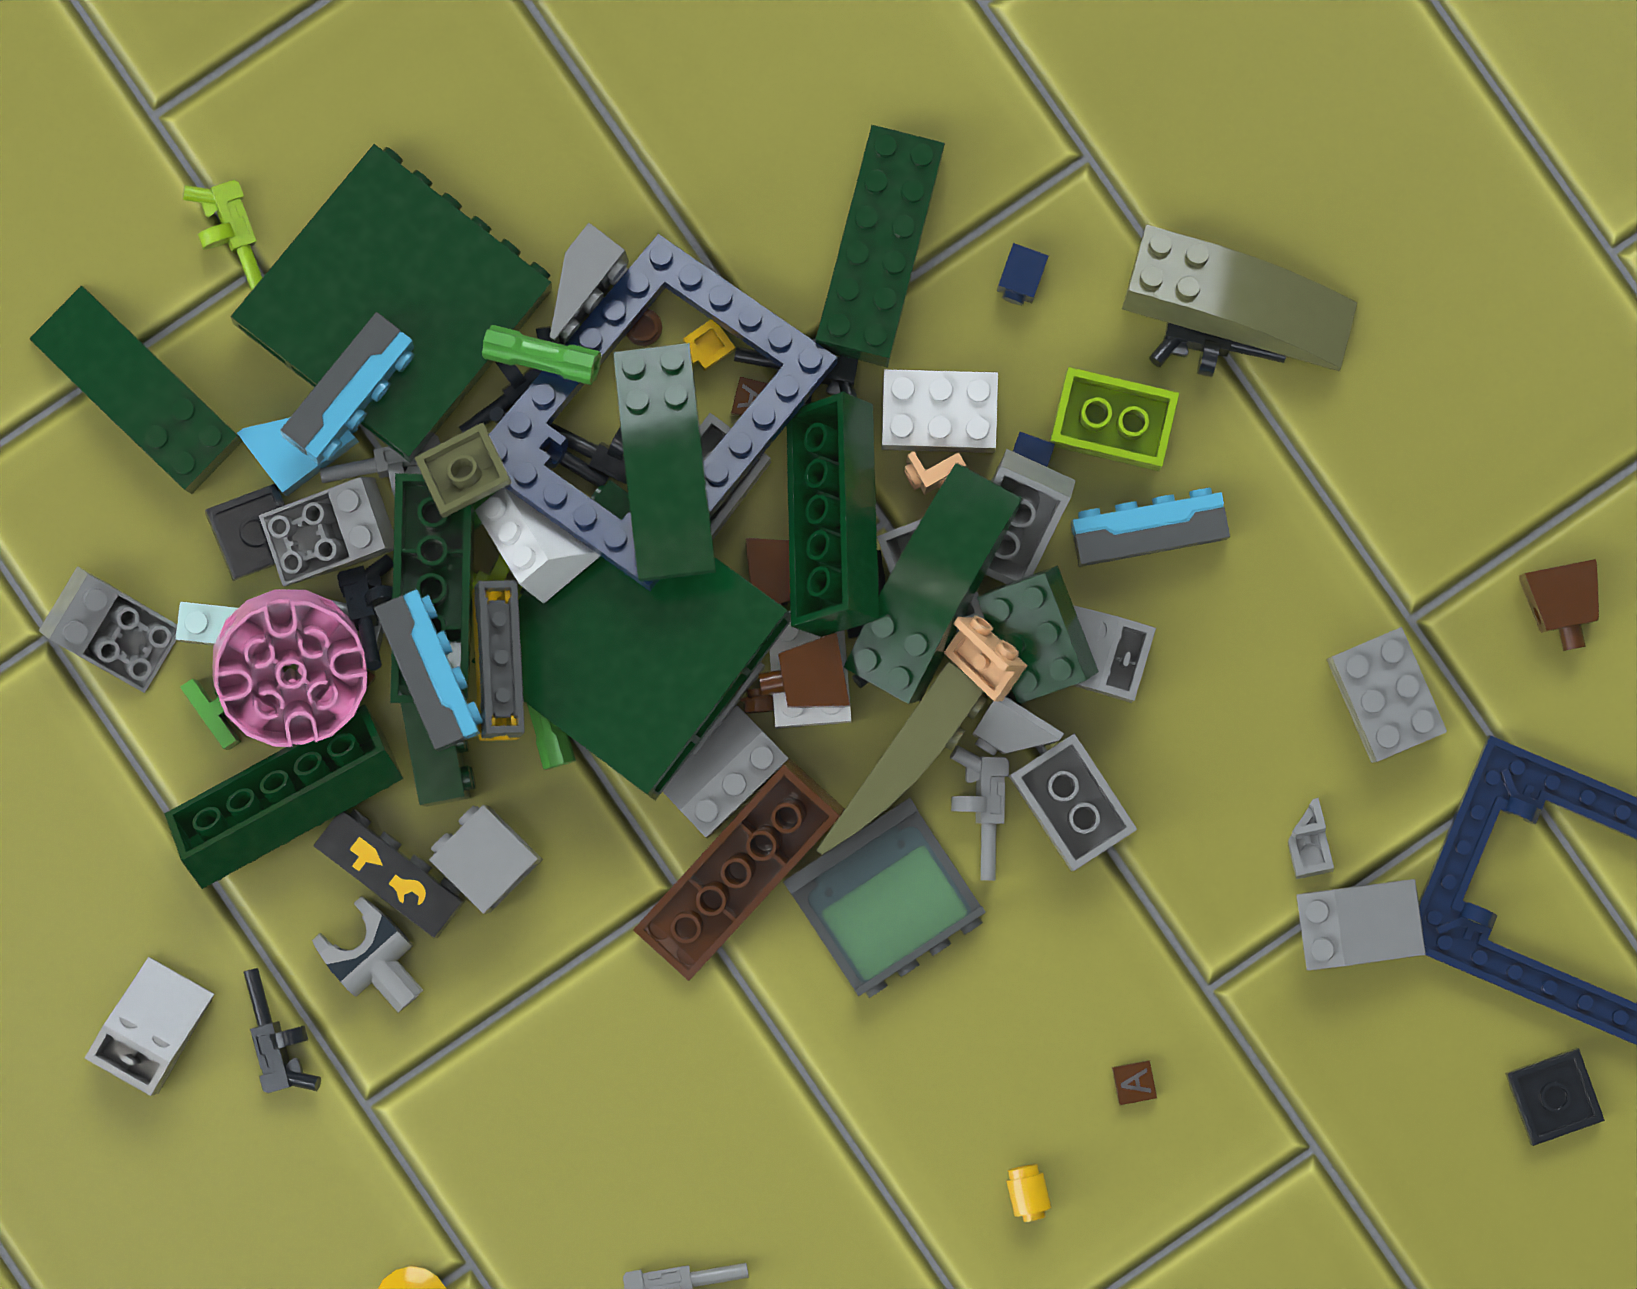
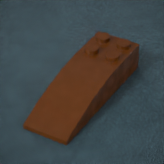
M789 758L633 931L682 976L690 981L834 824L845 808Z

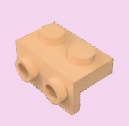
M913 451L907 455V465L904 467V473L914 490L921 488L925 495L938 487L939 489L941 488L955 463L965 467L966 464L958 452L925 471L919 458Z
M979 616L957 617L953 624L959 631L944 651V654L993 701H1003L1027 665L1017 656L1019 652L1013 645L1000 640L991 632L993 627L986 620Z

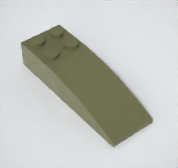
M1146 225L1137 251L1122 310L1340 371L1357 302L1317 282L1256 257L1217 244Z
M950 662L946 664L816 850L817 852L824 855L859 832L903 795L919 779L945 747L952 751L965 732L964 729L959 727L966 716L973 720L987 701L982 696L984 691L963 671Z

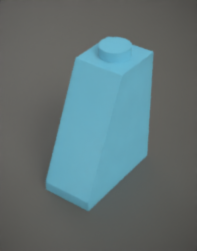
M289 418L242 428L237 434L280 491L288 496L319 473L320 468L327 467L356 445L359 441L353 433L358 428L354 431L348 428L340 438L343 444L339 451L329 461L324 458L319 465L282 437L280 429Z

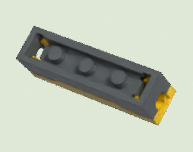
M517 580L478 581L472 589L477 707L483 723L478 725L480 731L479 741L518 740L525 733Z

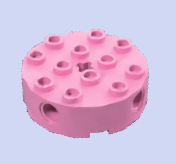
M275 589L247 600L225 620L213 646V682L225 715L246 736L274 747H292V744L304 745L314 740L318 742L333 736L355 715L367 689V667L364 650L354 622L332 600L307 590ZM296 664V670L289 668L286 672L283 671V666Z

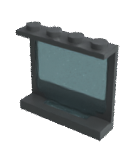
M908 798L783 881L857 995L860 996L866 993L869 998L888 986L884 979L895 972H898L900 977L919 966L920 964L916 958L928 950L934 956L951 944L948 937L958 930H961L965 935L981 925L983 922L979 916L986 912L933 835L911 798Z

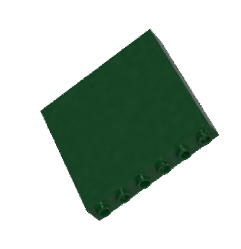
M373 144L230 317L237 328L314 388L376 312L397 327L401 333L411 338L414 349L411 352L415 354L412 361L402 372L396 370L388 379V382L391 384L389 389L379 401L376 402L374 399L370 401L363 410L367 414L361 422L363 427L411 463L494 362L484 359L482 356L483 340L487 329L491 325L519 331L550 294L552 282L548 280L550 274L536 262H532L529 265L519 257L521 252L515 245L506 239L500 242L489 234L491 228L477 216H473L470 219L460 211L462 208L461 204L451 195L444 193L441 196L430 188L433 183L418 170L411 173L402 166L403 159L389 147H385L382 150L376 144Z
M611 480L605 486L598 487L591 496L592 500L620 520L630 512L628 493ZM602 556L597 558L545 603H542L522 587L520 591L521 597L518 599L523 701L655 801L791 622L790 613L787 609L716 557H714L716 573L660 579L651 591Z

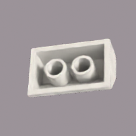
M505 487L499 489L475 510L518 583L542 603L549 600L600 557L595 551Z

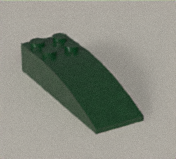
M82 285L29 338L117 426L190 494H193L243 442L226 422Z
M690 343L613 352L638 580L641 582L716 573Z
M955 463L915 529L879 595V620L864 625L843 668L907 704L921 701L945 655L944 651L951 643L958 629L953 623L957 617H964L1023 498L965 466Z
M395 473L392 600L402 595L405 596V594L416 589L420 592L422 598L429 595L438 617L431 620L437 633L444 631L453 652L447 654L452 669L459 666L468 687L463 689L462 692L468 703L475 502L443 518L422 474ZM391 649L390 703L415 704Z

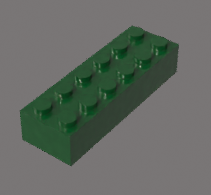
M871 125L815 341L832 354L888 368L945 143Z
M841 392L802 406L786 425L791 627L819 637L879 620L873 404Z
M364 704L358 707L355 715L333 736L318 742L314 740L304 745L292 744V747H285L164 814L181 861L200 888L203 889L245 865L256 861L276 848L289 843L307 831L322 825L327 820L349 808L355 807L360 802L391 787L404 778L383 731Z

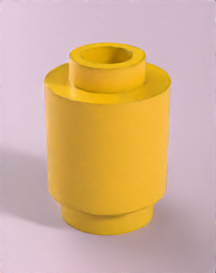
M1029 1164L1008 1170L1009 1179L1006 1180L1014 1216H1022L1023 1222L1045 1218V1210L1051 1209V1203L1044 1173L1039 1172L1038 1165Z

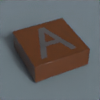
M740 377L731 414L741 417L768 383Z
M1150 1060L1112 1067L1119 1105L1157 1098Z

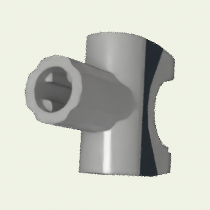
M361 896L354 902L355 906L363 914L362 919L366 924V936L359 947L353 950L341 949L336 944L332 945L321 933L312 941L330 971L352 995L357 997L372 983L399 1013L424 991L398 962V959L409 951L413 945L386 914L365 897Z

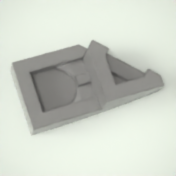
M1319 798L1311 801L1288 840L1296 879L1334 871Z

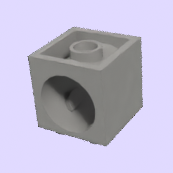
M473 805L458 820L462 827L454 835L445 833L431 847L435 854L429 860L483 914H488L543 859L490 806L483 805L479 808Z

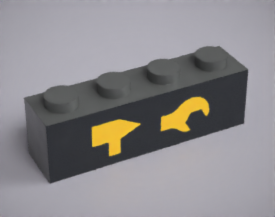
M353 809L350 813L344 811L335 816L313 846L433 938H438L465 902L459 897L461 891L447 878L444 877L439 882L431 876L429 871L432 867L414 854L409 859L398 850L402 844L384 831L379 836L368 828L372 821L358 810Z

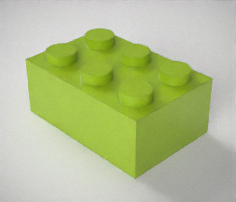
M1068 367L1050 442L1054 443L1057 448L1159 471L1163 466L1179 393Z

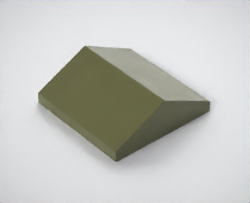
M483 423L414 457L443 518L512 483L506 467Z

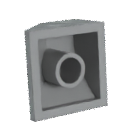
M1007 697L1003 701H993L972 733V735L978 738L975 745L995 756L997 751L1002 754H1008L1056 743L1064 734Z

